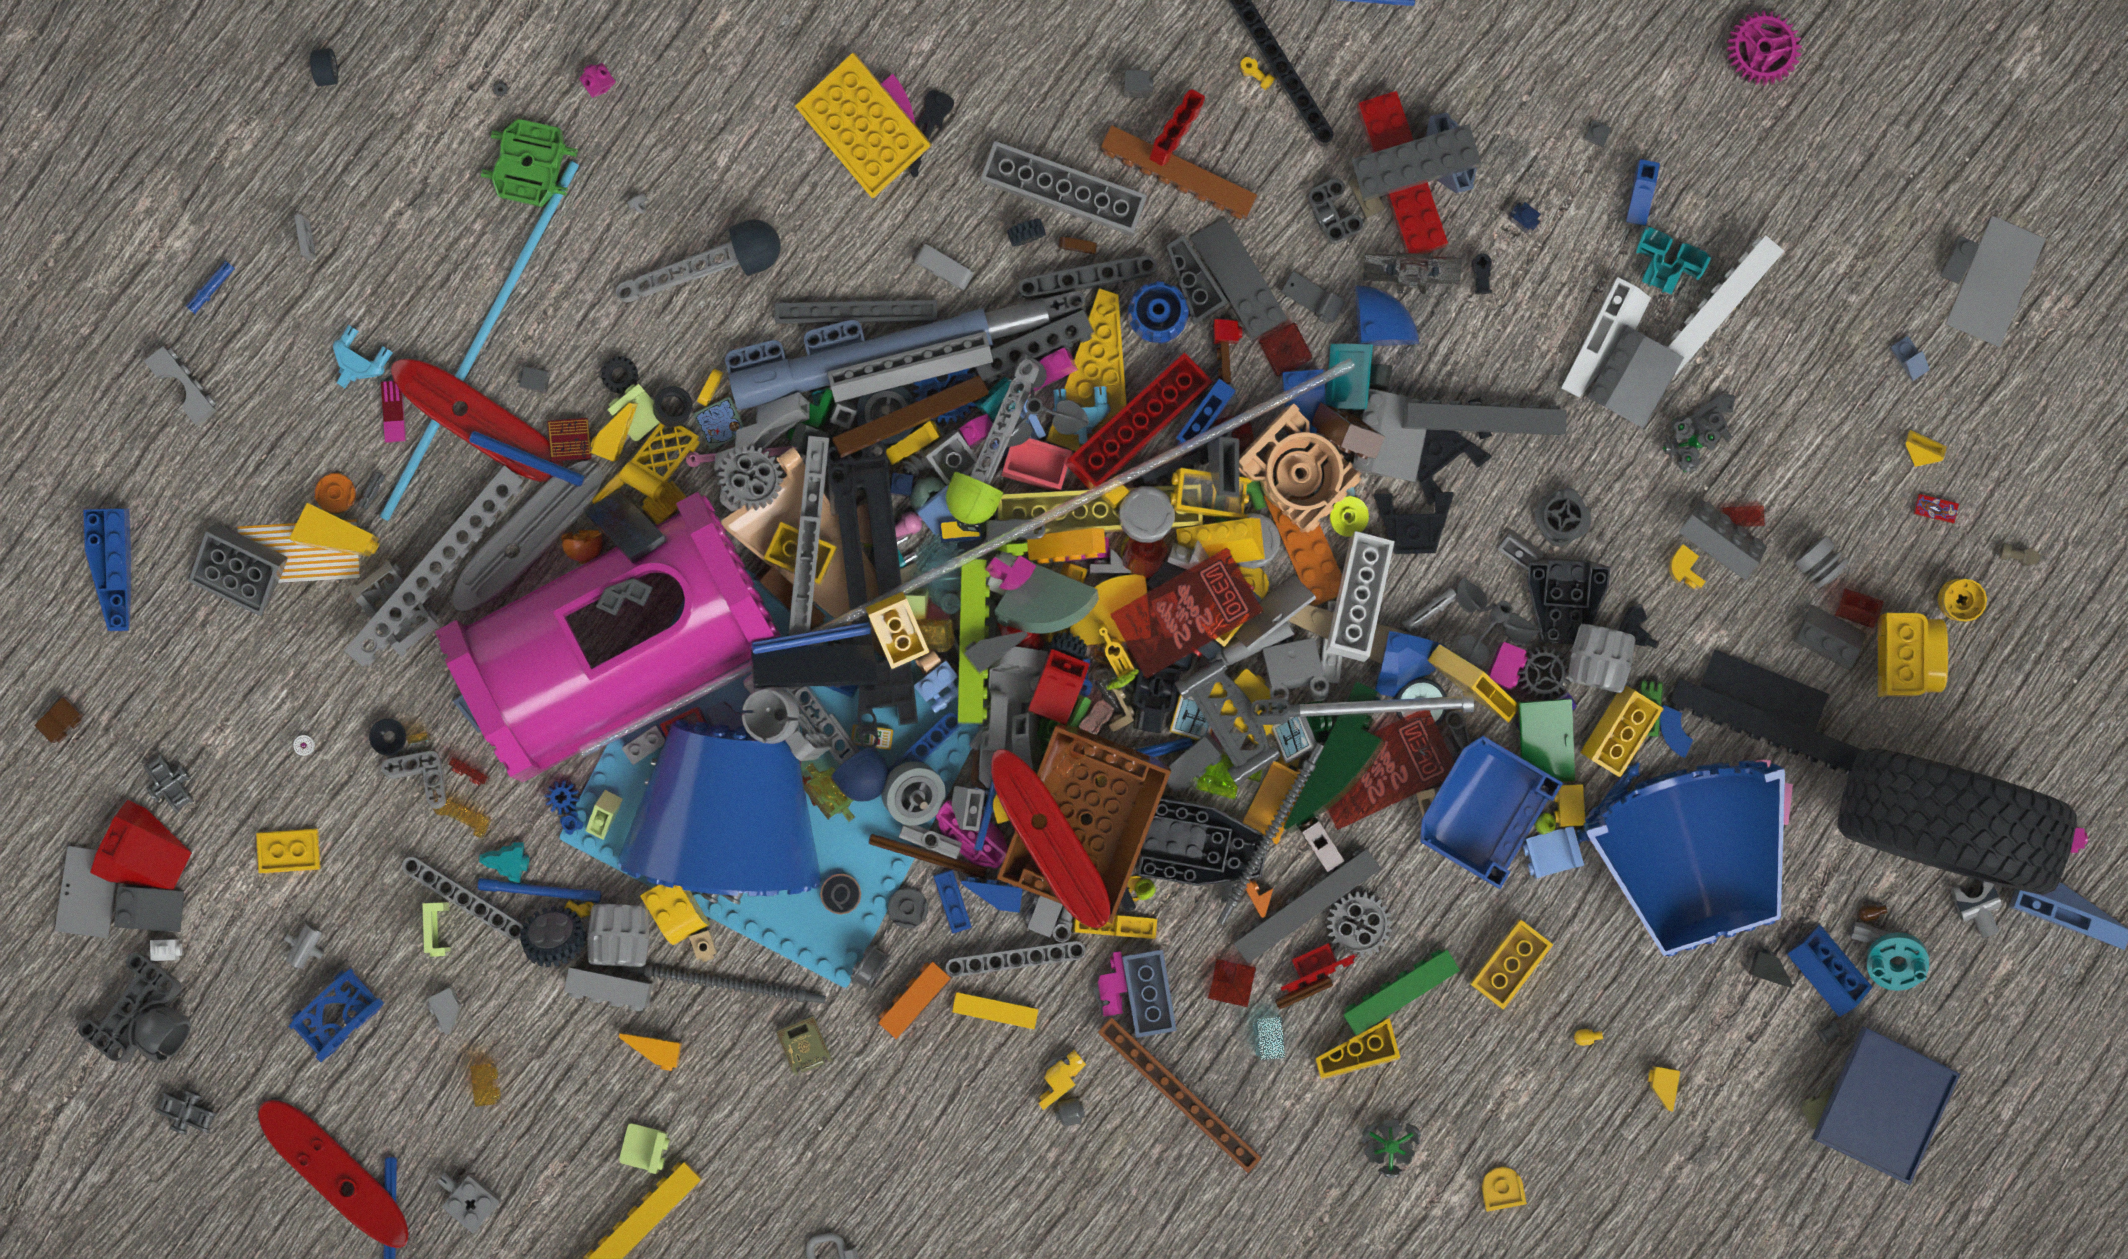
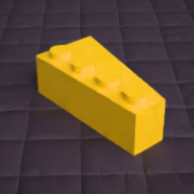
M1390 1018L1317 1057L1315 1063L1320 1080L1399 1060L1400 1054Z

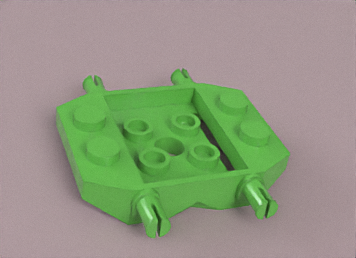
M516 119L504 132L492 130L491 138L501 140L500 155L495 164L494 171L482 169L481 177L492 179L499 198L543 207L553 194L567 195L568 187L557 186L556 181L563 155L576 157L578 149L565 145L560 128ZM514 140H518V141H522V142H527V143H532V144H536V145H541V146H545V147H550L551 149L544 148V147H539V146H535V145H530V144H526V143H521V142H517V141H514ZM527 156L532 157L533 160L530 166L523 165V160ZM505 175L541 182L542 186L505 178Z

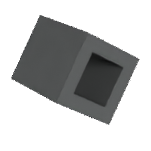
M524 367V370L519 373L518 383H520L522 389L546 394L551 374L547 371Z

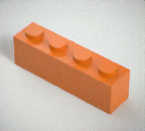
M934 961L931 964L926 962L919 970L922 974L917 980L913 977L906 985L908 990L903 995L899 993L892 1001L894 1006L890 1010L886 1008L878 1016L881 1019L878 1024L895 1039L904 1032L950 980L951 977Z

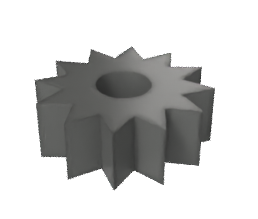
M500 81L499 84L494 85L495 88L493 90L497 97L500 96L502 98V96L505 97V94H508L506 91L509 89H507L508 85H505V82L502 84Z

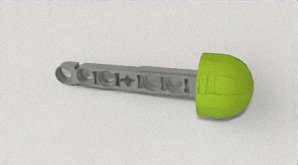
M1026 359L1019 364L1014 375L1016 378L1010 384L971 476L954 472L946 492L948 509L957 520L963 523L979 524L988 520L995 513L1002 498L1003 492L990 486V483L1031 391V383L1034 384L1038 375V365L1031 360ZM1028 365H1032L1031 372L1025 374V368ZM1024 384L1023 390L1017 393L1018 385ZM1015 402V409L1009 412V405ZM999 440V446L993 449V442ZM991 458L990 466L985 468L984 462Z

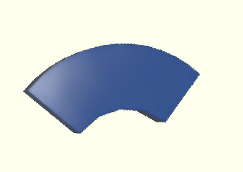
M1662 705L1664 709L1660 717V730L1663 738L1674 753L1682 758H1686L1693 739L1687 736L1682 729V713Z

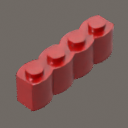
M1194 89L1189 90L1185 94L1182 103L1175 109L1172 119L1165 124L1162 134L1155 139L1149 156L1151 161L1160 166H1164L1169 162L1173 151L1180 145L1182 137L1188 133L1192 122L1198 118L1205 101L1203 94Z

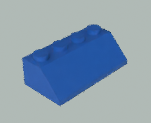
M1821 925L1814 928L1787 953L1792 962L1796 964L1839 1017L1855 1008L1873 988Z

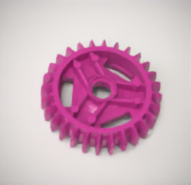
M1765 10L1761 12L1760 16L1756 11L1753 13V18L1748 14L1745 17L1746 21L1744 19L1739 20L1741 26L1735 24L1733 28L1736 32L1731 31L1729 34L1733 39H1728L1727 43L1732 46L1727 47L1726 51L1732 53L1728 55L1727 59H1734L1730 66L1737 65L1735 73L1743 72L1740 77L1741 79L1746 75L1749 76L1748 83L1755 79V85H1758L1760 80H1762L1763 86H1765L1769 80L1771 85H1773L1775 78L1781 82L1783 80L1782 75L1787 78L1789 76L1787 70L1793 72L1795 70L1793 65L1799 63L1795 58H1799L1801 53L1796 50H1800L1802 45H1796V43L1801 40V37H1794L1798 30L1791 31L1794 24L1791 23L1787 26L1788 18L1781 21V14H1778L1776 18L1773 17V11L1768 16H1766ZM1762 24L1776 27L1781 31L1780 35L1761 28ZM1740 42H1745L1748 61H1743L1740 55ZM1761 42L1769 43V52L1765 53L1760 50L1759 45ZM1783 56L1787 62L1776 71L1771 72L1769 67Z

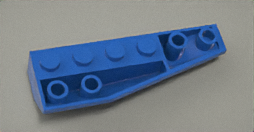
M130 508L83 510L85 553L108 631H129L131 605Z

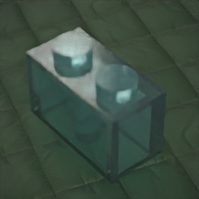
M1281 1016L1256 1018V1023H1253V1033L1258 1035V1043L1255 1044V1055L1260 1056V1060L1285 1058Z

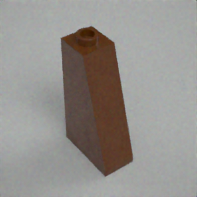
M765 565L753 580L791 614L793 584L773 566ZM813 603L810 623L811 631L813 627H818L820 623H824L823 619L826 617Z

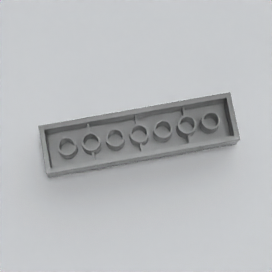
M996 141L993 143L981 176V183L1132 237L1147 200V195Z

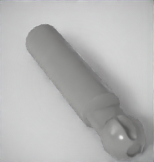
M1287 620L1250 650L1239 640H1235L1225 647L1223 646L1212 661L1203 656L1199 661V669L1220 659L1224 661L1226 666L1233 665L1263 650V648L1270 647L1294 635V629L1290 621Z

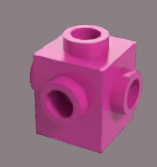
M603 63L588 65L584 68V73L579 78L592 98L606 93L616 83Z

